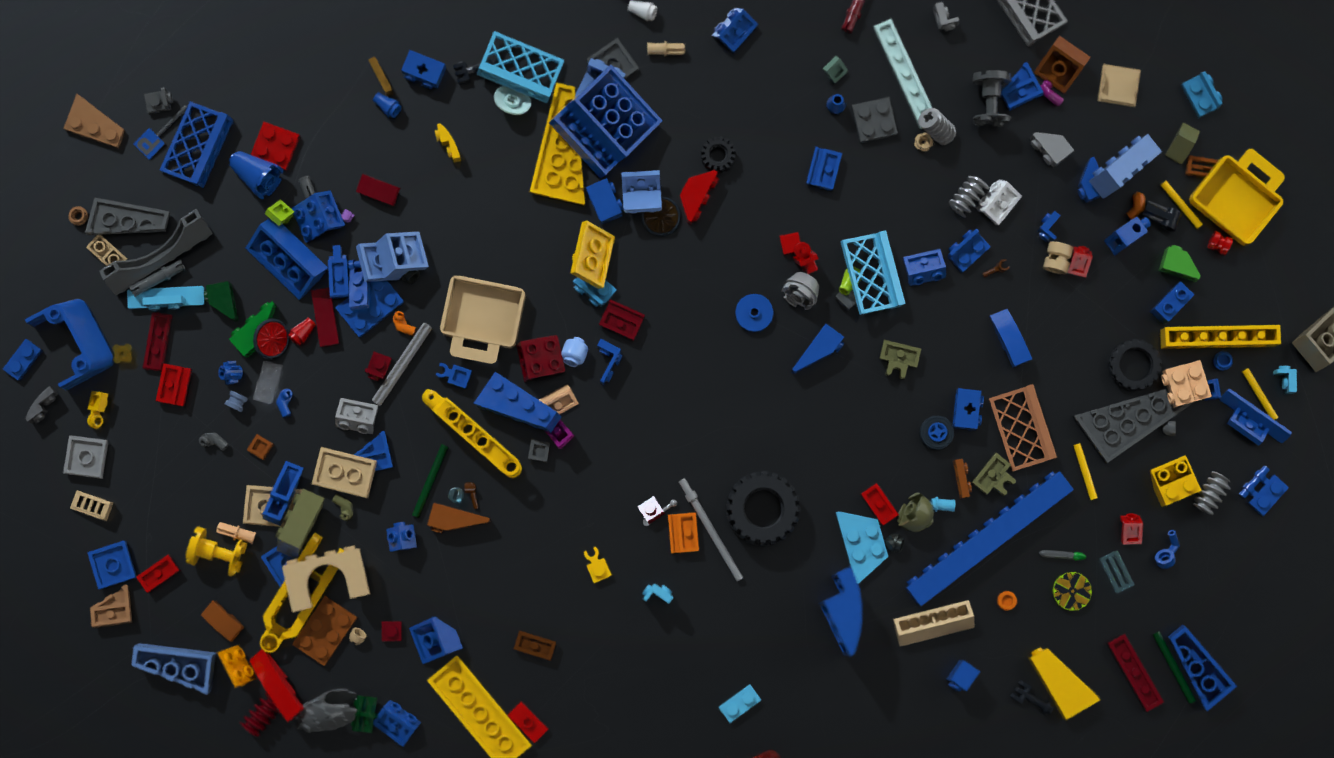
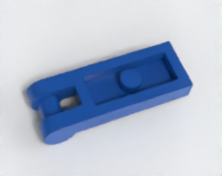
M355 260L348 261L349 308L352 311L370 308V282H365L362 271L357 272L361 265L360 261Z

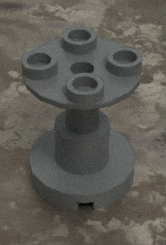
M988 70L984 75H981V71L973 74V83L982 86V97L986 99V114L974 116V125L983 126L986 123H992L994 127L1004 126V123L1010 122L1011 116L998 114V98H1001V86L1011 82L1010 73Z

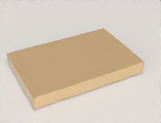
M321 447L312 485L368 498L377 461Z
M246 486L243 524L284 527L287 521L283 520L281 526L264 520L262 516L273 487ZM296 489L288 510H293L295 506L293 504L294 498L297 493L301 494V489Z

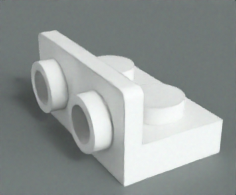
M998 180L991 185L987 195L980 199L976 210L983 212L995 225H1000L1022 195L1007 181Z

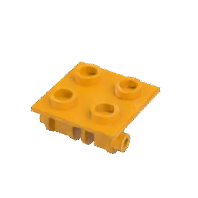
M239 645L218 652L235 687H242L256 679L254 670L249 665L245 653Z

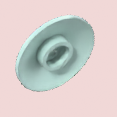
M501 86L495 91L494 101L502 111L512 115H521L530 109L531 99L529 96L505 86Z

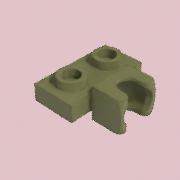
M884 340L879 359L889 361L885 375L889 376L893 369H898L900 372L899 378L904 380L908 366L917 368L921 348Z
M995 453L971 483L986 495L993 488L1000 495L1005 496L1007 491L1003 488V483L1008 482L1012 485L1016 483V480L1006 472L1011 464Z

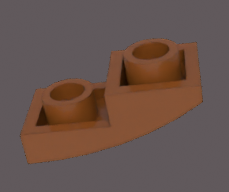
M214 600L201 614L213 628L231 642L244 628L232 614H228Z

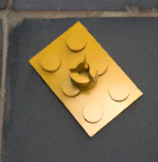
M583 221L576 250L572 256L573 263L570 273L598 289L604 288L615 236L589 221Z

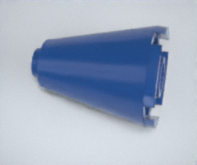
M242 151L233 153L229 159L230 167L260 199H264V195L270 196L282 180L279 178L280 173L283 174L282 167Z

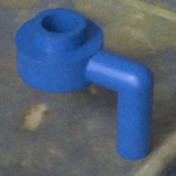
M1175 530L1168 532L1172 545L1168 549L1158 551L1155 555L1156 563L1162 569L1170 568L1176 562L1174 554L1180 547Z

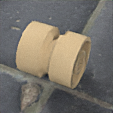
M1049 242L1047 249L1049 256L1045 258L1043 269L1057 274H1067L1070 264L1067 260L1072 256L1073 247L1061 242Z

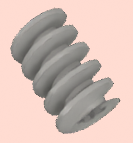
M929 108L920 114L918 124L940 145L949 144L955 138L956 128L939 110Z
M969 176L967 178L968 182L962 184L963 188L958 189L959 194H954V200L950 199L948 202L957 214L965 218L964 211L967 213L971 212L968 206H976L973 200L980 201L978 194L985 195L982 189L989 190L990 188L983 180L976 176Z
M1212 471L1211 476L1213 478H1207L1208 484H1203L1202 486L1205 491L1198 492L1200 497H1195L1194 501L1196 503H1192L1196 508L1210 515H1214L1211 508L1218 509L1215 501L1222 502L1219 495H1227L1223 489H1231L1227 484L1230 482L1229 479Z

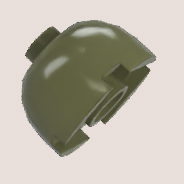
M914 493L908 498L911 500L908 505H902L897 516V522L900 523L898 524L907 531L920 532L932 525L934 521V508L925 496L920 493Z

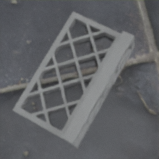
M998 0L1027 46L1034 44L1040 38L1068 22L1054 0H1047L1049 3L1048 9L1039 7V0H1036L1035 5L1026 3V0H1023V2L1017 0ZM1025 7L1034 9L1033 17L1026 16L1024 13ZM1037 11L1047 13L1046 21L1036 19ZM1050 14L1057 15L1060 22L1057 24L1049 22ZM1035 23L1045 25L1042 33H1037L1034 28Z

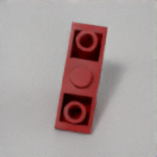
M713 170L688 178L680 193V201L688 224L691 225L693 221L697 222L699 219L701 205H706L710 198L708 194L710 188L714 189L718 183L717 171Z

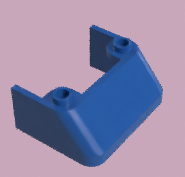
M81 299L51 305L25 319V322L33 327L46 320L51 324H59L65 321L82 354L75 357L72 361V369L75 375L58 383L60 388L69 390L110 368L115 362L114 354L90 308Z

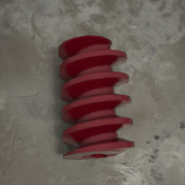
M267 692L265 693L267 700L260 698L259 700L262 705L255 704L254 706L257 711L249 710L251 717L244 716L246 723L240 722L248 732L257 737L260 736L259 730L264 731L266 729L264 724H271L269 718L275 719V712L281 713Z

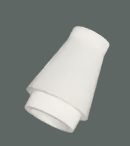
M631 0L628 11L633 12L646 21H653L657 13V6L649 2Z

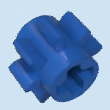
M236 361L223 362V366H220L218 374L221 380H225V384L238 383V380L242 378L243 371L240 365H236Z

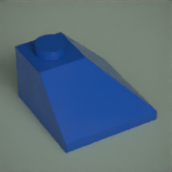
M432 617L409 628L422 664L463 648L456 630L436 617Z

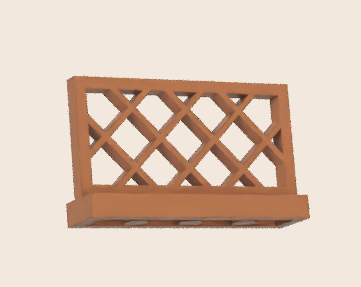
M1033 384L989 398L1012 471L1057 458ZM1024 392L1026 400L1023 406L1012 402L1015 394ZM1003 399L1009 403L1005 411L1002 412L996 409L994 401ZM1010 404L1021 408L1016 418L1006 414ZM1023 410L1031 414L1032 418L1028 425L1018 420ZM1004 416L1015 420L1010 431L1002 427L1001 421ZM1032 421L1034 423L1035 428L1030 426ZM1016 422L1027 427L1022 437L1012 432ZM1029 428L1037 432L1038 436L1034 443L1024 438ZM1010 434L1020 438L1016 449L1007 443ZM1038 439L1040 441L1041 446L1036 444ZM1022 440L1033 445L1028 455L1018 450ZM1035 446L1042 449L1044 458L1036 460L1030 457ZM1010 449L1014 450L1013 455H1011ZM1016 452L1026 456L1024 463L1015 467L1013 458ZM1028 458L1033 460L1032 462L1026 463Z

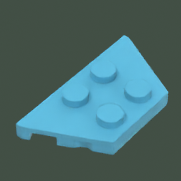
M836 512L850 566L857 583H860L888 557L879 521L874 518Z

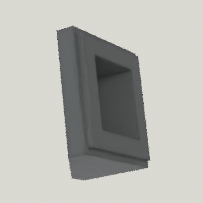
M853 289L849 295L839 292L835 296V299L847 311L856 304Z

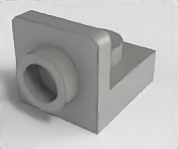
M943 2L936 3L933 9L939 30L944 29L948 31L956 28L955 26L958 25L959 18L947 20L949 18L948 8L944 7Z

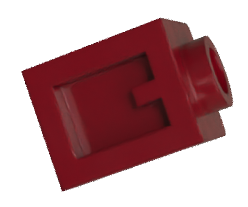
M373 352L369 365L364 372L372 380L379 381V378L384 380L392 358Z

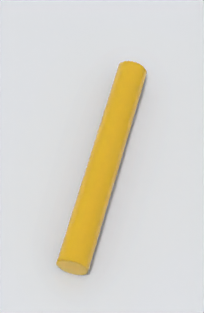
M1167 181L1160 185L1197 229L1203 225Z
M1247 368L1242 371L1267 414L1272 419H1277L1276 412L1250 369Z
M1081 443L1073 445L1090 500L1097 499L1098 497Z

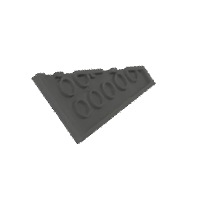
M1167 388L1074 415L1073 418L1103 460L1108 463L1192 403L1173 408V404H1170L1167 398V393H1169Z

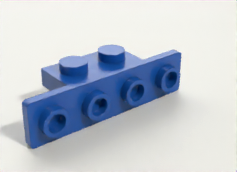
M1228 389L1219 399L1235 410L1227 424L1258 446L1263 442L1267 434L1280 443L1285 442L1292 434L1285 426L1272 419L1268 414L1262 412L1231 389Z

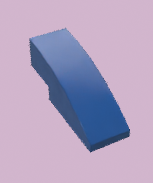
M1008 309L990 315L991 322L1003 350L1006 351L1012 368L1031 361V354Z
M285 461L270 493L269 501L262 513L264 520L281 526L304 470L303 467Z

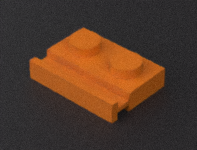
M696 512L668 515L671 554L699 551Z

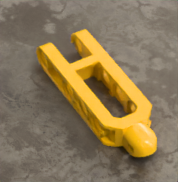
M425 390L422 394V401L437 416L507 477L516 478L520 475L522 466L515 456L451 400L442 398L436 391ZM452 413H458L457 419L449 420V416ZM467 425H472L470 433H464V428ZM487 438V443L484 446H479V439ZM515 463V470L512 472L507 471L508 464Z
M314 533L299 556L298 562L306 561L305 557L313 555L323 537ZM339 548L337 553L344 552L343 549ZM328 565L323 575L316 571L311 573L310 577L318 582L310 595L313 607L301 610L290 628H284L275 621L276 614L288 596L286 582H283L263 615L266 631L261 637L260 646L265 652H274L279 648L284 639L298 636L339 569L338 567Z

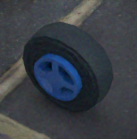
M943 416L927 418L920 428V438L923 444L933 450L946 448L954 438L952 423Z

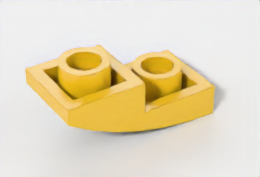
M441 123L437 124L438 130H435L437 142L441 141L442 146L450 145L446 147L449 158H453L454 162L462 161L450 133Z

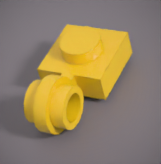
M91 392L87 409L91 410V414L87 418V423L91 428L97 429L103 424L100 412H104L108 404L107 393Z

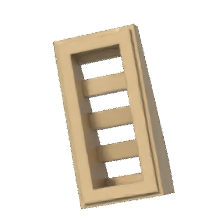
M77 490L70 508L107 521L113 502ZM80 496H83L81 506L77 507ZM89 498L91 500L86 510L84 509V507L87 502V499ZM94 501H97L94 512H91ZM101 503H103L104 506L101 514H97Z

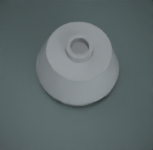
M797 272L783 283L781 292L785 293L784 299L794 307L798 304L804 306V310H808L817 302L819 283L809 274Z

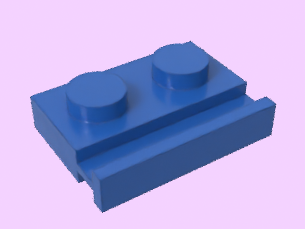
M815 147L806 184L833 191L842 153Z

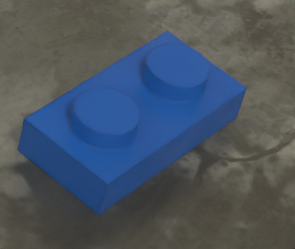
M25 339L3 370L20 381L43 350L28 339Z

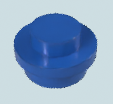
M1221 351L1214 356L1213 363L1217 369L1227 370L1232 366L1233 358L1228 352Z

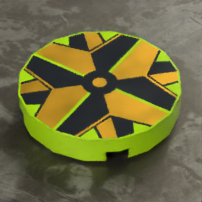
M1069 572L1059 576L1054 582L1052 589L1056 603L1063 609L1070 611L1085 607L1092 595L1088 579L1076 572Z

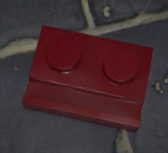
M610 299L599 326L634 341L645 315Z

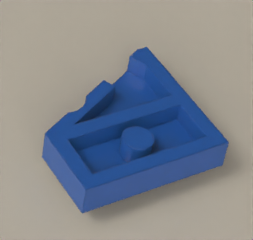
M1028 62L1022 65V68L1013 76L1011 82L1001 91V97L1008 110L1040 97L1044 93Z
M385 431L379 433L376 438L354 454L376 460L375 472L393 468Z

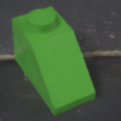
M1176 245L1167 247L1164 251L1159 271L1194 282L1199 280L1201 275L1188 252L1183 251L1182 247Z

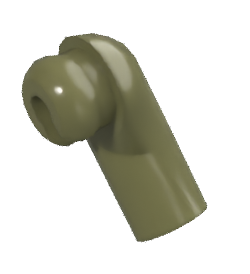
M336 493L332 502L340 506V517L342 520L347 521L353 516L352 503Z

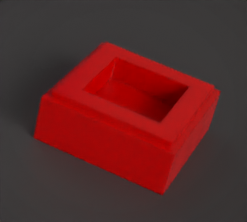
M796 232L779 237L783 255L794 253L795 245L800 242L799 233Z

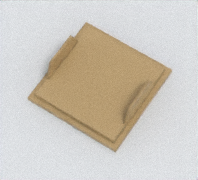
M1103 64L1098 101L1135 107L1141 70Z

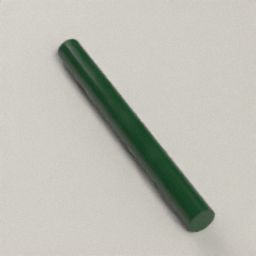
M441 444L412 513L417 518H419L447 452L448 446Z
M1160 631L1154 633L1153 636L1189 704L1195 702L1196 699Z

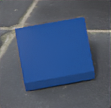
M1218 378L1208 380L1207 383L1212 397L1204 399V401L1220 399L1221 392Z

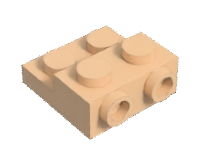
M1201 360L1162 371L1161 379L1163 385L1168 388L1167 398L1169 403L1173 404V408L1212 397Z

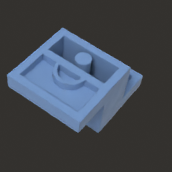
M420 232L386 233L376 243H361L356 246L365 282L399 280L408 271L426 270L429 267Z

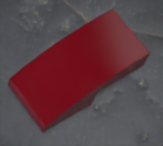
M362 174L356 192L394 206L400 188Z

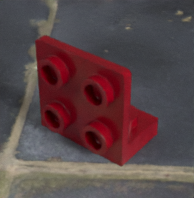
M557 335L520 341L516 345L524 382L532 381L538 377L565 372Z

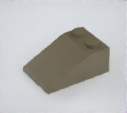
M1334 307L1292 342L1315 372L1325 368L1334 361Z

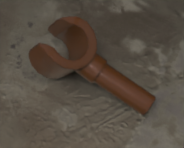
M1006 259L1001 260L995 267L982 273L983 276L986 277L998 271L1003 273L1008 270L1009 267L1002 268L1001 263L1005 262Z
M466 482L464 491L465 493H471L473 507L477 509L479 507L476 499V485L472 482Z

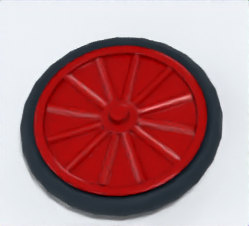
M268 319L258 325L253 336V344L260 356L266 359H274L285 352L289 344V331L286 325L277 319Z

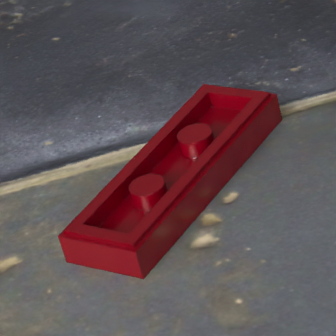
M329 288L312 290L320 347L340 344L333 299L330 298Z
M152 312L143 369L162 372L172 315Z

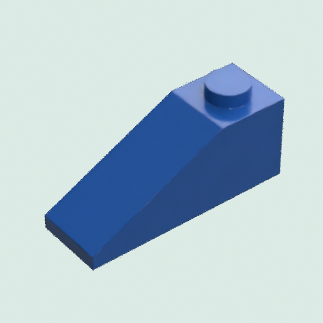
M825 324L791 372L795 374L832 355L834 351L839 352L844 345L842 342L844 336Z

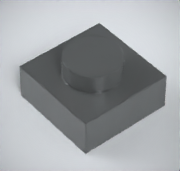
M531 440L528 459L547 462L550 443Z

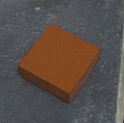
M256 434L247 451L264 460L274 444Z

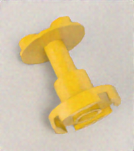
M197 526L194 531L197 535L196 537H191L187 548L186 563L195 565L200 557L211 561L214 558L230 562L228 576L232 577L236 572L239 573L242 562L239 560L241 554H244L246 551L247 543L240 539L234 551L218 547V542L206 539L207 530Z

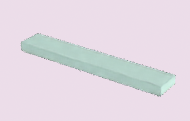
M890 19L874 26V30L918 123L920 114L926 109L932 108L897 30Z

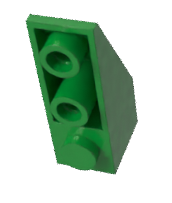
M273 301L262 305L260 312L256 316L251 315L241 329L238 327L231 333L232 337L229 340L246 358L256 351L253 344L256 328L263 321L272 319L277 305Z

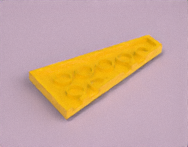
M556 83L530 193L585 206L581 157L549 124L575 98V87Z

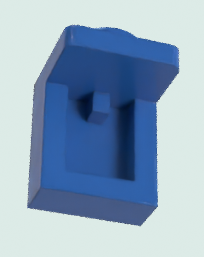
M1056 211L1051 215L1047 213L1041 220L1043 225L1039 228L1038 232L1040 233L1039 236L1046 242L1055 241L1057 238L1049 231L1051 226L1061 216Z

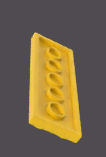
M458 655L427 680L491 758H517L532 746Z

